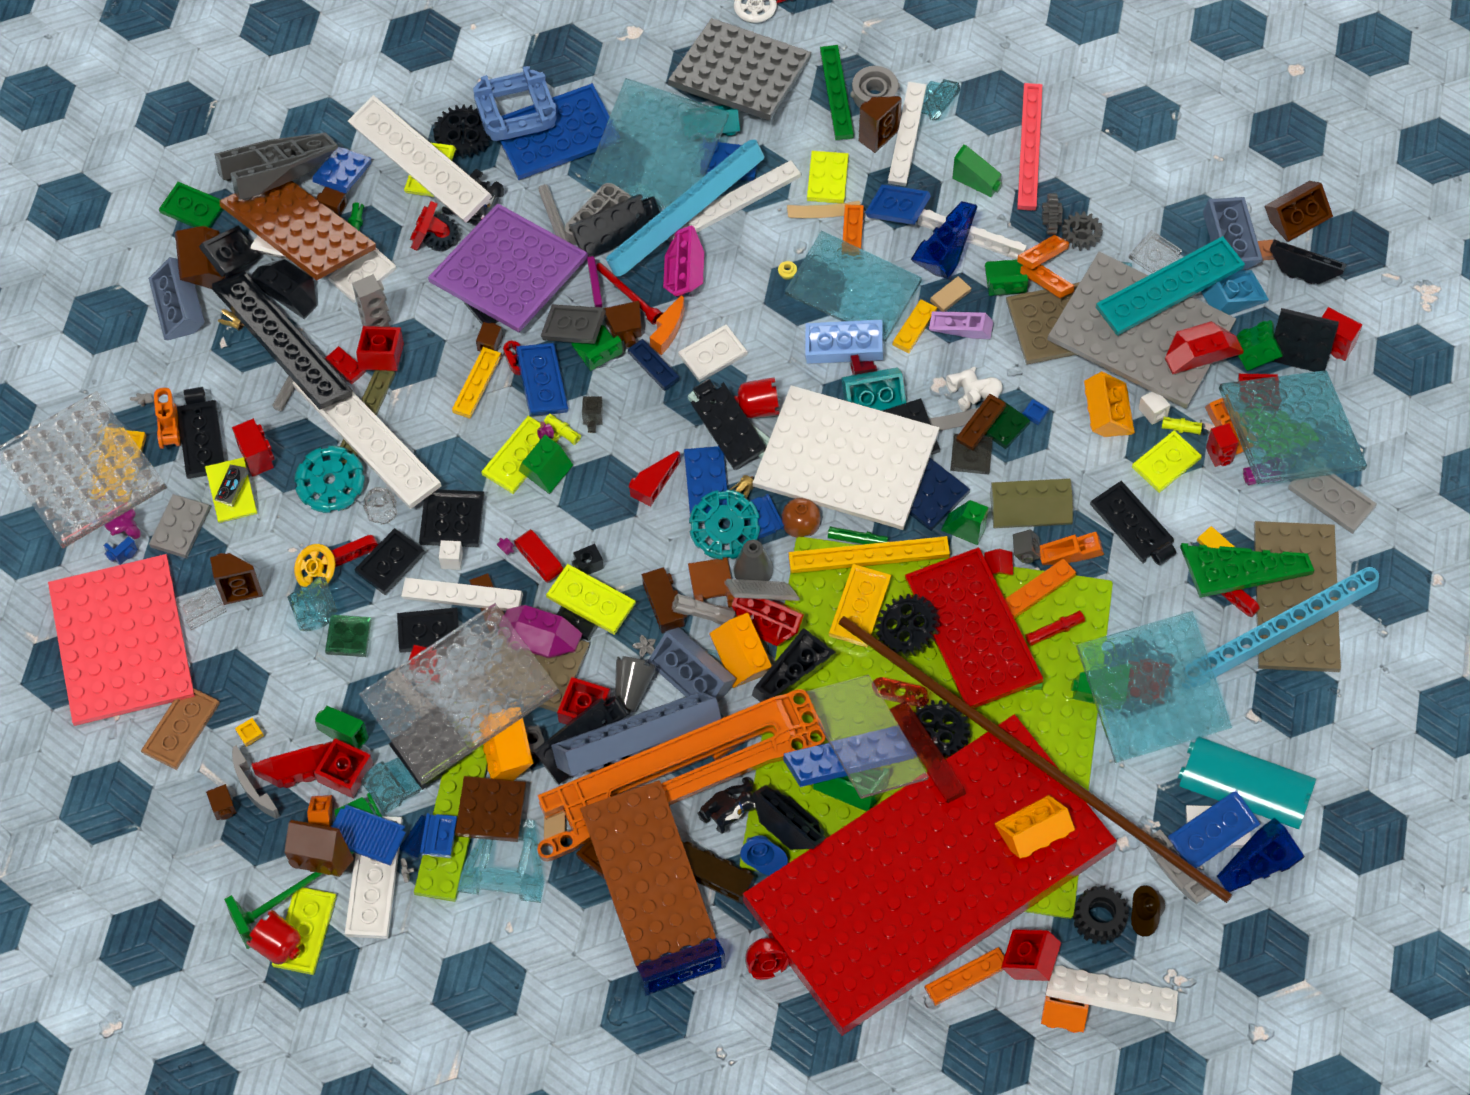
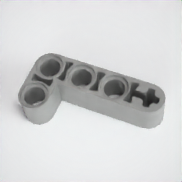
M612 183L602 185L565 225V234L569 239V243L577 245L569 225L629 199L631 196Z

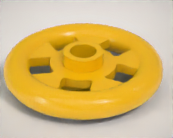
M311 544L305 547L297 556L294 565V574L298 584L309 591H316L325 587L334 575L335 558L331 550L323 544ZM319 552L324 554L322 560L317 558ZM310 554L312 558L305 561V558ZM324 565H327L326 573H322ZM305 570L308 576L304 577L302 571ZM313 577H318V582L313 583Z

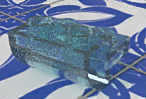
M943 79L941 83L930 81L927 85L922 113L929 115L930 120L940 119L959 94V82Z
M318 577L307 587L300 586L287 597L300 631H313L330 623L328 619L338 611L325 577Z
M399 758L387 763L381 761L365 774L361 781L362 785L371 794L384 813L401 806L403 800L420 793L421 787Z

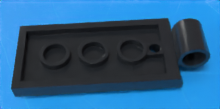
M637 194L569 225L578 248L587 252L588 257H595L621 245L646 225L649 220L660 213L655 197L652 196L641 200L643 198L642 194Z
M710 379L693 388V392L699 401L696 403L692 401L691 405L733 470L765 452L767 447L724 382L721 383V387L717 390Z
M203 386L183 390L186 405L177 406L187 479L207 475L205 466L225 462L216 400L206 401Z
M1122 480L1091 500L1090 505L1142 564L1146 562V558L1150 555L1157 565H1162L1176 555V549L1172 545L1174 538Z
M612 696L606 701L599 698L533 752L559 785L570 775L557 768L551 745L622 720L628 715V711L617 696Z

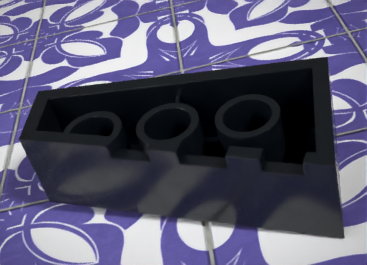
M803 628L756 684L752 696L758 701L763 702L772 697L789 693L832 662L836 652Z

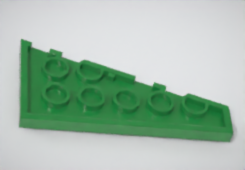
M1181 543L1180 545L1200 598L1312 575L1315 571L1308 553L1284 551L1283 553H1271L1270 550L1259 552L1237 547L1220 546L1219 548H1211L1201 544L1199 546H1188V543Z

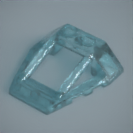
M521 819L519 840L524 841L517 871L487 867L493 840L478 839L462 869L458 892L479 895V890L482 889L519 894L521 901L541 903L544 878L541 859L537 850L538 840L534 820ZM531 846L533 877L525 873ZM481 850H482V854H481V858H480L479 865H478V867H475V868H474V866H475V864H476V861H477V859H478V857H479V855H480V853H481Z

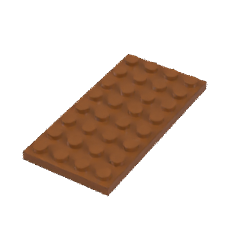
M293 181L253 196L249 200H240L235 193L220 200L221 208L315 280H319L376 250L375 242L324 204L318 202L316 198Z
M660 780L580 808L636 969L717 940Z

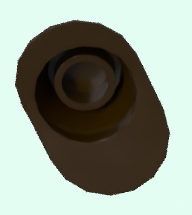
M1143 885L1138 887L1133 894L1131 925L1133 930L1142 937L1150 936L1156 931L1160 916L1164 913L1166 906L1163 896L1159 891H1155L1150 886Z

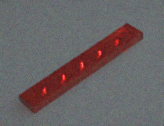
M907 701L888 709L889 715L946 802L949 803L965 795L964 787Z

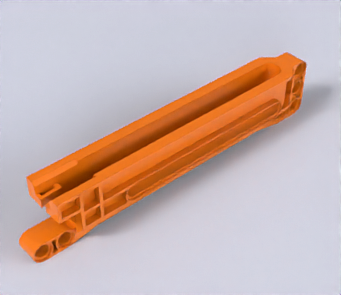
M797 689L784 695L772 697L537 795L545 819L547 820L565 813L572 830L571 832H561L542 840L537 848L540 859L547 862L577 850L591 840L580 810L581 807L632 790L765 733H772L774 736L661 783L668 804L677 803L769 763L783 761L784 753L797 751L791 746L795 741L802 744L801 749L824 744L825 731L806 691ZM800 696L805 702L799 705L793 699ZM810 715L813 721L805 723L802 720V716ZM814 733L819 734L821 740L814 742L810 736ZM570 838L572 844L569 847H564L561 845L562 839ZM544 846H550L553 852L550 855H544L541 850Z

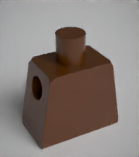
M639 301L604 308L606 311L604 319L613 338L618 336L628 348L636 344L635 338L642 336Z

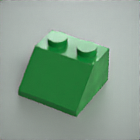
M544 435L522 461L518 471L550 494L572 468L573 463L560 445L547 435Z

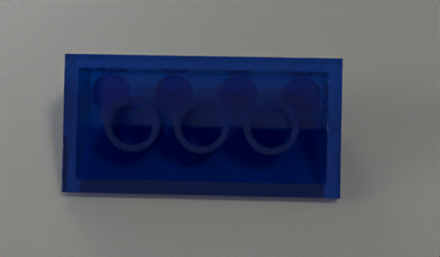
M707 938L698 945H687L678 952L672 954L667 952L658 959L642 961L636 966V970L645 996L726 968L725 952L717 938Z

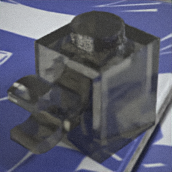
M583 396L582 419L583 425H587L588 433H596V425H603L602 396Z

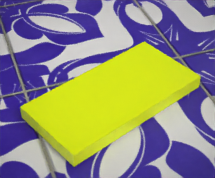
M527 416L481 471L482 475L514 494L527 478L518 471L520 465L541 440L537 434V429L541 426L540 422ZM554 432V437L552 440L554 442H557L560 437L556 432Z
M569 564L566 565L546 594V598L614 635L636 604V601Z
M303 887L292 895L285 920L300 933L301 945L299 949L301 952L295 960L290 959L283 964L272 963L273 967L314 975L337 898L336 894Z

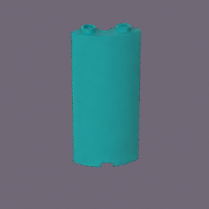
M1197 736L1195 743L1190 742L1187 751L1190 754L1186 768L1181 767L1178 778L1181 779L1180 787L1218 801L1237 790L1252 813L1296 829L1300 828L1316 778Z

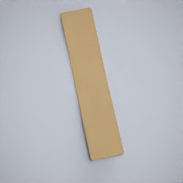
M860 201L830 205H787V212L789 218L844 216L845 204L860 205Z

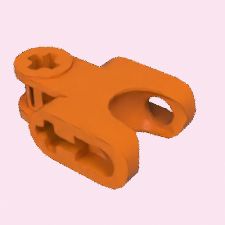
M159 388L154 392L159 447L163 449L164 445L175 444L178 447L180 446V428L177 407L173 401L171 390L169 388ZM163 394L168 395V401L165 403L159 401L160 396Z

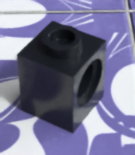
M596 544L573 552L574 560L571 562L576 569L587 575L604 569L603 559ZM584 560H591L589 563L583 562Z

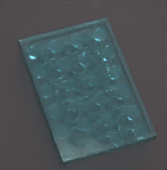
M821 230L786 288L785 294L840 321L882 320L883 341L886 342L920 285L922 277Z

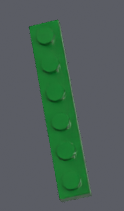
M838 45L820 47V55L835 140L852 139L854 133Z

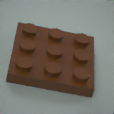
M464 776L455 835L457 837L518 842L526 782Z

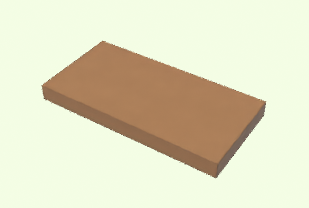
M194 688L195 697L183 700L175 699L141 749L143 754L175 770L179 768L220 704L219 700Z

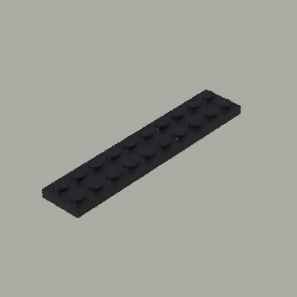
M245 271L212 283V290L319 410L352 396L353 390Z

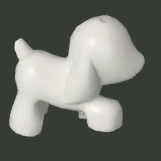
M972 367L961 373L947 375L946 387L950 393H954L960 387H963L964 396L958 400V405L964 412L970 409L971 403L975 404L981 398L985 400L989 394L998 398L1003 390L1001 381L993 377L978 380L975 374L976 367Z

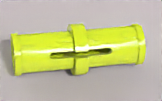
M552 414L547 415L544 419L545 424H550L559 437L562 436L573 445H576L581 439V434L571 429L569 424L558 420Z
M1163 416L1161 428L1179 431V433L1187 432L1200 435L1202 423L1188 421L1185 418L1175 419Z

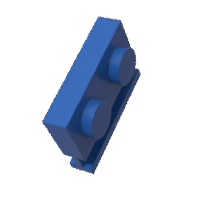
M769 494L750 500L757 508L760 517L758 519L760 532L757 539L784 529L782 520Z
M427 813L420 850L421 855L451 858L457 816L430 815Z

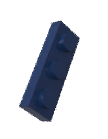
M641 339L628 349V354L664 391L679 381V376L644 339Z

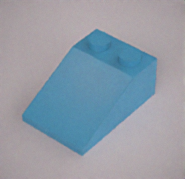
M1239 270L1201 291L1210 306L1228 315L1266 303L1269 300L1252 270Z

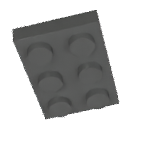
M552 304L541 337L543 340L595 344L606 311L601 307Z

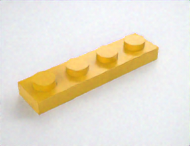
M485 347L482 348L452 408L454 414L471 419L501 359L500 352Z

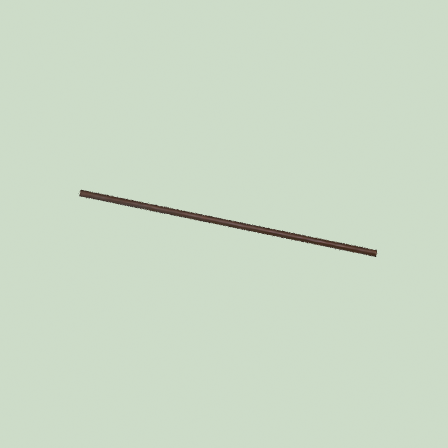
M845 616L840 619V626L1225 903H1228L1231 899L1232 894L864 629Z

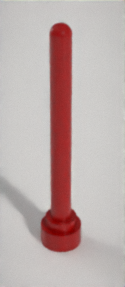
M597 263V270L631 301H639L640 309L646 313L647 320L652 325H655L656 320L663 313L657 308L648 306L603 264Z

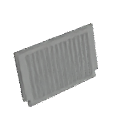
M726 579L724 582L734 598L792 601L800 599L792 587L785 582Z

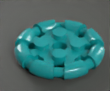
M328 446V448L324 449L320 447L311 451L304 457L305 460L302 464L299 463L296 469L294 482L297 483L295 490L298 497L305 505L308 504L311 506V509L318 512L331 513L333 510H344L355 502L354 499L357 495L361 494L364 487L365 476L362 473L364 468L361 461L354 453L350 454L348 449L340 446ZM324 456H330L331 460L324 461ZM343 459L347 460L345 465L341 463ZM311 464L314 465L312 471L308 469ZM355 473V476L350 478L349 474ZM328 476L335 477V481L332 484L325 483V479ZM304 482H310L311 486H305ZM347 488L351 490L349 494L343 493ZM316 494L320 496L319 499H313ZM336 499V502L330 503L329 500Z
M727 489L723 492H719V490L713 491L703 496L701 502L693 507L689 518V524H691L689 532L695 546L698 549L701 548L705 555L719 560H723V558L735 559L747 541L757 540L760 532V526L758 525L759 513L753 502H749L744 498L745 495ZM727 499V505H719V500ZM738 504L744 507L741 511L736 508ZM707 506L712 508L708 513L703 511ZM727 519L730 522V526L727 529H721L719 522ZM749 519L750 526H745L744 520ZM705 522V529H699V523ZM741 535L746 538L743 543L738 541ZM708 537L713 540L711 545L705 542ZM722 544H730V550H722Z

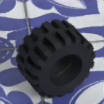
M1094 886L1091 888V891L1087 889L1083 895L1079 896L1073 919L1075 920V928H1078V934H1084L1083 939L1086 941L1092 939L1093 944L1100 941L1101 945L1106 944L1107 940L1111 943L1114 942L1115 937L1118 939L1121 936L1129 916V908L1126 906L1125 898L1120 899L1122 894L1119 892L1115 894L1114 889L1111 887L1107 890L1105 886H1101L1100 889ZM1095 907H1102L1111 913L1113 919L1107 923H1099L1091 918L1089 911Z

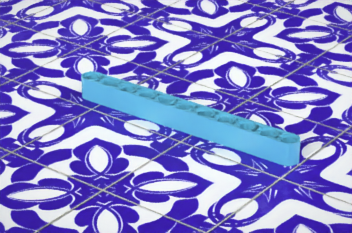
M749 140L610 253L606 261L613 274L621 276L627 273L764 159V154L757 140Z
M1373 567L1364 568L1189 663L1184 668V681L1186 685L1191 688L1199 687L1372 593L1378 588V571ZM1366 578H1372V579H1374V580H1373V581H1366L1365 579H1366ZM1353 587L1356 588V590L1350 591L1348 590V588ZM1331 597H1337V598H1339V599L1336 600V601H1334V600H1331L1330 598H1331ZM1318 606L1321 607V609L1314 610L1313 607ZM1296 616H1302V617H1304V618L1301 619V620H1298V619H1296L1295 617H1296ZM1280 625H1283V626H1285L1286 628H1285V629H1279V628H1277V627L1280 626ZM1267 635L1268 638L1262 639L1260 636ZM1245 644H1248V645H1250L1251 647H1250V648H1243L1242 646L1245 645ZM1226 654L1233 655L1232 658H1226L1224 656ZM1208 664H1215V665H1216V666L1213 667V668L1207 667ZM1191 673L1198 674L1197 677H1190L1189 675Z

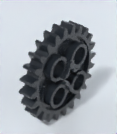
M465 104L460 109L455 105V110L449 107V113L443 111V117H437L438 122H434L435 128H433L434 140L437 144L453 145L456 148L454 158L458 154H461L462 159L465 154L471 158V153L473 152L478 155V150L484 152V146H489V141H492L491 137L484 130L477 108L473 110L472 105L468 109L465 107ZM462 119H465V121H464V124H465V128H464V137H465L464 144H462V136H461V135H462Z
M907 594L906 599H904L900 595L899 601L892 599L893 605L885 604L887 610L880 611L883 617H877L881 624L875 625L879 630L876 632V635L880 642L898 655L902 656L903 654L908 658L909 654L912 653L915 657L917 650L924 653L923 647L930 648L928 642L936 641L933 634H939L936 627L941 625L937 621L940 619V616L936 613L937 609L924 596L920 598L915 594L912 598L910 594Z
M931 700V705L928 706L927 703L923 702V708L916 706V712L910 711L911 718L906 717V724L903 726L905 731L903 732L904 739H906L912 751H916L917 758L923 755L924 761L930 757L932 763L935 762L936 758L943 762V757L949 758L951 754H955L958 750L964 748V745H968V738H970L968 717L964 716L956 708H951L949 703L943 705L942 700H940L938 704H935L934 700ZM925 720H932L929 723L924 722ZM946 722H952V724H950V725H947V724H944V723H946ZM922 738H929V740H927V741H923V740H921V739H922ZM943 740H950V742H948V743H944V742H942V741H943Z

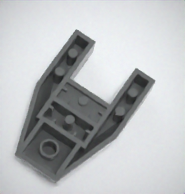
M325 132L265 140L215 153L214 155L219 176L223 180H232L234 193L240 200H249L253 196L306 175L338 149V145Z

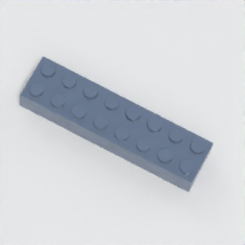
M699 691L551 746L557 768L573 777H578L585 774L584 771L600 769L604 767L603 764L608 762H619L623 760L622 757L636 755L641 750L650 749L660 743L721 719L716 697Z

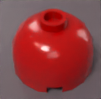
M762 938L755 941L749 946L745 956V963L749 974L751 973L753 978L760 980L775 977L773 973L779 970L782 973L789 964L784 950L773 938Z

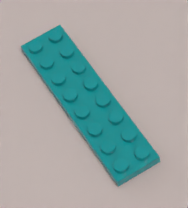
M1222 236L1096 303V309L1118 336L1243 269L1245 263Z

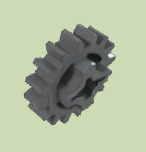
M1048 193L1047 203H1042V225H1046L1047 234L1056 235L1058 225H1062V203H1058L1057 193Z
M1083 211L1082 215H1079L1078 212H1075L1074 217L1069 215L1068 220L1065 219L1062 225V238L1072 243V248L1078 246L1079 250L1082 247L1089 250L1090 245L1095 247L1096 242H1100L1103 233L1102 223H1098V217L1093 219V214L1091 213L1087 216L1085 211Z

